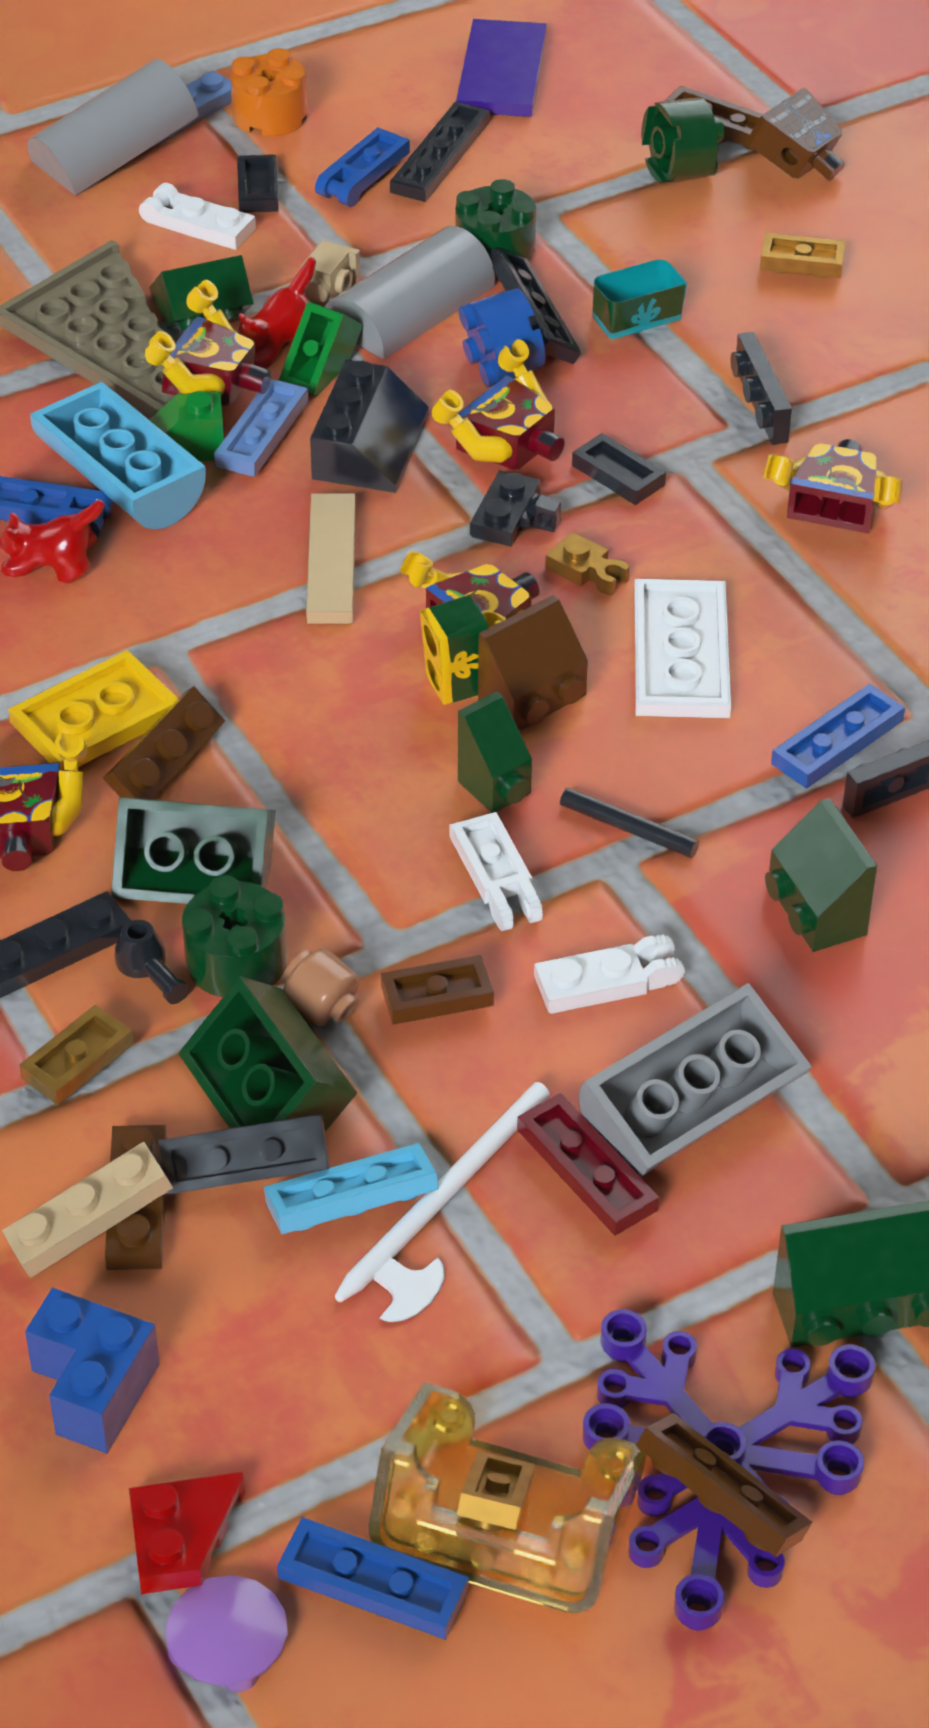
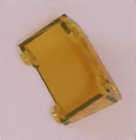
M424 1382L380 1451L368 1525L371 1542L469 1577V1583L563 1612L580 1613L587 1611L595 1604L607 1578L644 1472L647 1455L635 1446L637 1443L609 1437L598 1440L591 1446L584 1460L583 1469L580 1470L473 1439L475 1412L471 1403L463 1395L453 1390ZM478 1450L535 1464L531 1487L516 1530L509 1528L499 1531L485 1530L472 1524L469 1518L457 1516L461 1492Z

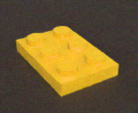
M126 650L9 708L8 712L10 723L50 764L59 763L60 771H64V761L55 748V740L60 733H63L65 737L64 752L67 753L74 752L79 747V733L84 738L88 747L87 757L79 763L78 767L146 733L178 698L135 656Z

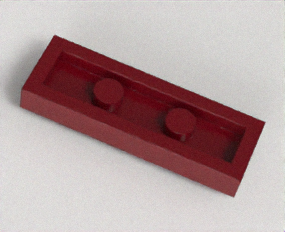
M562 1093L555 1095L517 1117V1131L614 1236L659 1210V1196Z

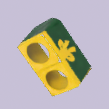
M470 595L420 610L426 676L443 705L477 697L479 633L489 628L481 610Z

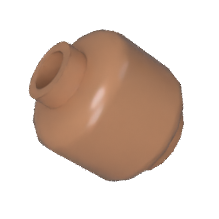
M319 949L314 952L304 950L290 962L282 975V981L285 983L283 992L297 1011L316 1026H323L333 1019L337 1023H342L358 1006L359 999L355 997L359 986L357 974L326 949Z

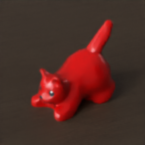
M314 257L307 259L288 287L281 288L270 295L262 309L253 318H248L243 313L238 315L241 321L238 334L253 340L256 345L254 365L263 368L271 366L276 361L282 346L285 343L292 344L306 304L310 302L304 292L314 276L316 259Z
M96 500L77 514L60 515L46 523L36 525L26 524L17 514L12 512L9 516V524L4 529L0 539L1 549L10 555V558L1 565L2 573L5 576L15 578L25 576L39 567L50 566L56 572L58 581L72 583L80 579L90 567L87 551L93 548L97 540L96 534L91 531L90 523L99 518L105 507L104 502Z

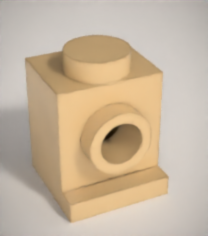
M322 240L308 258L314 257L316 259L314 276L304 292L311 303L326 306L331 299L360 282V251L358 249Z

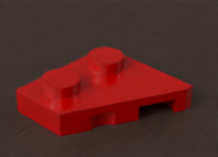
M243 1472L129 1488L141 1595L202 1586L212 1565L211 1555L221 1546L229 1529L228 1517L235 1502H242L245 1495Z

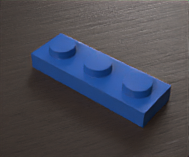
M868 684L773 749L771 764L807 789L900 724L904 719L905 707L873 685Z
M304 1517L301 1518L277 1565L278 1578L444 1640H446L469 1591V1577Z

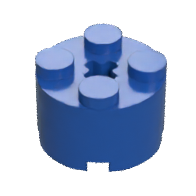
M520 289L506 290L458 308L461 323L468 334V338L462 341L465 355L470 364L478 362L480 375L486 387L495 385L506 375L516 378L514 372H507L499 366L498 356L504 346H507L512 354L511 346L517 339L524 341L529 348L528 358L523 363L527 371H535L544 366L545 349L540 328L533 330L528 317L535 314L529 301Z

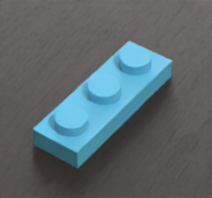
M419 1143L264 1186L266 1205L281 1234L307 1230L320 1223L345 1216L359 1215L372 1208L397 1201L411 1200L418 1195L438 1190L436 1171Z

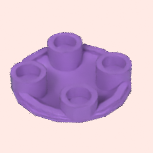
M235 1575L208 1578L204 1580L202 1586L188 1588L173 1604L165 1625L168 1657L174 1665L196 1681L225 1686L228 1690L234 1692L246 1691L255 1685L258 1676L265 1673L281 1655L288 1635L286 1613L276 1595L256 1580Z

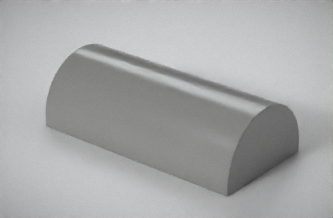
M154 59L29 138L27 149L31 162L76 196L193 121L199 115L195 102L180 76L166 62Z
M447 226L331 299L325 308L342 313L361 323L363 326L356 344L384 360L457 312L460 306L469 304L495 287L493 264L486 249L473 234L458 226Z
M747 983L584 1081L579 1091L580 1110L582 1116L641 1177L802 1077L812 1066L752 986Z

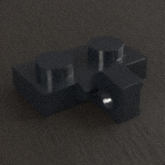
M499 470L470 522V535L472 538L512 547L522 527H533L555 532L561 520V501L540 494L541 479Z

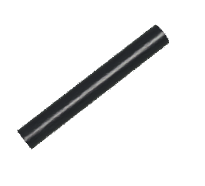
M569 787L562 793L560 799L561 806L689 858H693L697 852L699 840Z

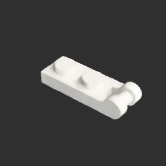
M162 183L153 192V197H148L139 206L140 216L150 224L237 250L256 230L254 215L240 212L235 208L207 202L199 197L178 193L177 189L169 183Z

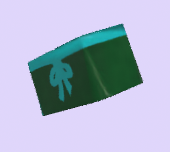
M653 260L599 275L594 279L592 318L611 340L681 320L687 282L665 260Z

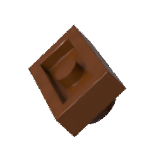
M481 955L381 973V988L393 1025L494 1006V991Z

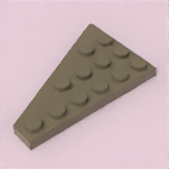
M113 240L107 242L0 305V327L94 384L105 383L136 410L149 418L153 417L174 397V395L162 392L163 365L154 366L145 359V349L149 346L150 339L158 331L164 330L159 328L155 313H151L146 304V296L137 279L132 276L128 262H124L117 242Z

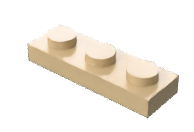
M142 1142L3 1229L2 1232L28 1276L32 1278L167 1193L173 1187L145 1142Z

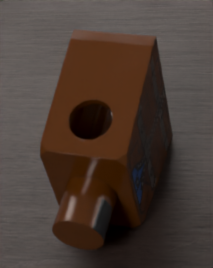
M805 87L761 115L746 141L750 147L792 178L798 179L815 168L830 181L845 165L832 152L842 136L841 129Z

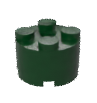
M697 97L654 103L655 106H649L644 113L641 138L642 145H649L651 157L645 158V162L652 177L658 182H669L714 176L718 170V142H721L724 138V126L720 118H714L706 100Z
M506 179L495 180L491 183V186L462 191L457 195L455 226L461 227L473 234L484 246L488 255L494 247H500L527 258L529 262L532 259L533 250L535 251L536 204L528 194L515 189V184L512 181Z
M224 875L212 879L209 887L198 892L186 905L182 915L185 961L192 980L200 989L209 994L223 997L240 976L271 986L281 978L287 965L285 912L283 900L279 895L260 885L238 881L232 876Z

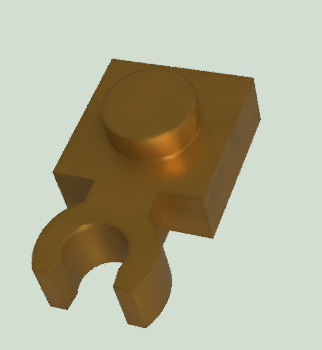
M571 532L546 554L545 569L581 587L590 580L595 583L596 588L606 595H613L615 593L616 579L624 583L629 581L628 564L621 560L608 559V549L574 532Z

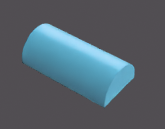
M103 382L30 414L31 426L37 437L145 528L163 529L177 523L190 512L203 491L206 478L205 466Z

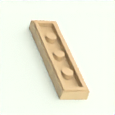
M355 493L311 494L306 606L307 624L353 623Z

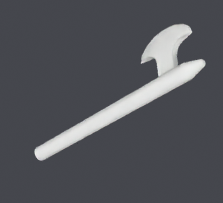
M534 1082L437 1181L438 1190L425 1193L346 1274L335 1294V1299L338 1302H343L362 1291L372 1280H375L387 1289L393 1298L391 1305L379 1319L387 1322L404 1321L417 1315L431 1304L439 1293L445 1278L444 1265L437 1257L422 1270H410L393 1258L517 1131V1117L545 1102L550 1097L548 1089L542 1083Z

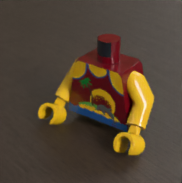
M203 280L198 287H194L186 299L189 309L196 313H203L206 318L197 316L176 343L170 335L164 331H158L150 339L149 346L145 349V359L151 365H163V393L175 396L177 394H190L197 391L206 393L220 392L221 406H229L243 388L264 394L270 383L271 370L254 365L256 345L253 340L238 334L232 328L221 309L216 311L212 303L218 297V291L216 286L209 280Z
M517 339L512 344V354L509 348L504 346L498 356L499 366L507 372H514L515 379L506 375L462 411V397L454 390H447L432 408V417L436 422L440 424L450 423L452 426L450 432L456 438L457 450L469 454L473 460L492 462L512 470L522 468L536 455H540L550 461H555L560 457L565 445L563 437L554 434L555 409L548 401L533 371H527L523 364L528 358L529 348L520 339Z
M842 440L838 443V446L821 443L814 445L807 457H801L796 461L782 455H768L763 478L773 479L777 485L789 491L787 518L869 534L873 505L880 509H887L894 503L900 504L902 479L886 476L883 472L876 470L877 457L873 453L862 451L861 445L854 440Z
M409 551L400 567L402 574L409 575V581L414 587L426 589V608L470 595L484 615L489 628L531 607L532 599L536 598L540 593L538 582L530 573L524 572L511 580L495 566L489 564L466 572L446 574L432 567L433 562L424 554Z
M63 733L56 737L55 748L64 761V771H60L59 763L0 768V858H2V864L6 869L10 871H23L31 865L32 856L48 855L53 852L57 836L65 834L80 815L82 810L83 772H78V765L87 757L88 753L87 744L80 733L79 747L71 753L64 752L65 737Z

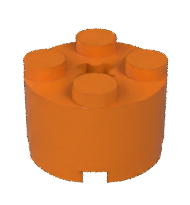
M281 48L272 49L268 54L238 57L233 60L230 83L234 123L240 129L249 133L250 127L261 129L262 136L285 135L299 129L302 126V119L304 117L307 119L309 115L307 71L303 64L291 58V53L288 50Z

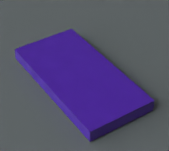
M473 19L456 102L486 109L492 115L532 117L546 39L547 23Z

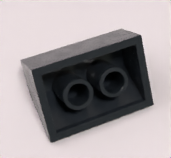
M345 360L310 437L312 479L396 493L429 415V406L388 366L371 364L367 361Z

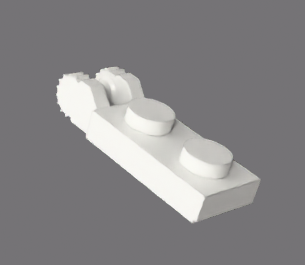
M497 812L449 824V837L484 903H489L492 918L497 923L499 930L505 931L513 928V913L506 898L518 895L521 909L530 923L541 921L543 919V910L538 895H536V891L532 886V876Z
M658 934L655 937L653 935L643 937L634 946L633 944H627L534 963V977L548 1013L553 1014L644 995L649 990L663 988L666 985L671 986V984L681 981L680 979L684 977L685 969L678 958L670 957L674 954L673 951L675 950L672 939L668 935Z

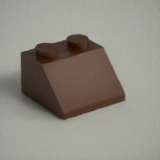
M552 595L479 633L478 701L498 691L503 696L519 731L531 724L540 722L544 717L568 704L575 703L586 695L588 659L560 600L556 596Z

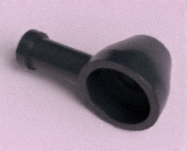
M133 920L126 923L120 932L115 946V962L118 970L132 978L149 977L163 992V997L168 1003L177 1004L187 996L189 987L182 979H178L165 965L166 950L161 937L147 921Z

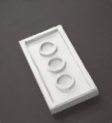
M635 579L636 716L730 718L731 695L726 581Z

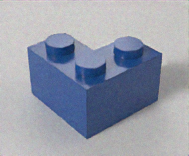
M52 1287L25 1330L31 1370L58 1380L49 1394L55 1434L108 1454L160 1364L155 1324Z

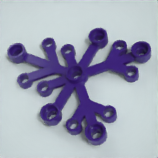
M619 1309L605 1316L601 1324L600 1343L602 1349L613 1360L628 1362L640 1377L629 1376L620 1369H609L599 1376L597 1398L601 1404L593 1406L586 1412L583 1419L582 1433L585 1446L595 1455L604 1458L612 1457L624 1449L642 1452L635 1445L645 1427L630 1425L629 1417L622 1409L631 1400L666 1406L671 1413L680 1417L720 1450L728 1453L730 1458L764 1484L765 1482L754 1470L817 1480L827 1492L834 1495H843L858 1487L862 1479L864 1458L861 1451L853 1444L860 1437L862 1416L852 1406L839 1405L831 1408L824 1407L823 1405L839 1395L848 1398L857 1397L871 1387L875 1371V1361L868 1350L852 1344L836 1348L830 1355L827 1374L803 1389L802 1386L809 1379L811 1367L809 1357L798 1349L782 1351L777 1357L775 1378L779 1382L776 1405L742 1426L737 1427L728 1422L712 1423L684 1391L687 1371L696 1360L697 1343L692 1335L683 1331H674L664 1338L662 1360L665 1367H663L645 1346L647 1326L644 1319L638 1313L627 1309ZM623 1338L629 1340L630 1342H619L616 1340ZM681 1347L688 1352L679 1355L673 1353L671 1349ZM787 1365H795L798 1366L801 1369V1371L789 1372L784 1367ZM843 1374H852L857 1378H849ZM610 1385H617L623 1391L612 1393L605 1388ZM845 1421L850 1423L853 1428L841 1429L835 1423ZM788 1426L826 1431L828 1438L831 1440V1442L826 1443L820 1448L817 1455L758 1446ZM601 1433H609L614 1437L602 1438L597 1435ZM840 1470L846 1473L847 1475L839 1476L831 1473L830 1471ZM664 1473L647 1476L638 1485L637 1505L648 1516H662L671 1509L673 1496L688 1487L675 1477H670ZM651 1491H657L665 1497L661 1500H651L646 1494ZM696 1498L651 1526L644 1525L634 1529L629 1537L628 1554L631 1561L637 1566L643 1568L654 1567L662 1561L665 1547L698 1527L691 1575L683 1578L676 1587L674 1612L683 1625L692 1630L700 1631L714 1626L720 1620L723 1612L724 1591L719 1582L715 1580L722 1531L747 1559L748 1577L757 1586L769 1588L777 1585L783 1577L785 1559L783 1554L774 1557L769 1552L754 1547L747 1541L742 1530L722 1514L714 1513L705 1508ZM641 1542H650L657 1548L647 1552L640 1550L637 1545ZM761 1561H767L776 1568L772 1571H763L756 1564ZM692 1604H702L708 1610L699 1612L688 1607Z

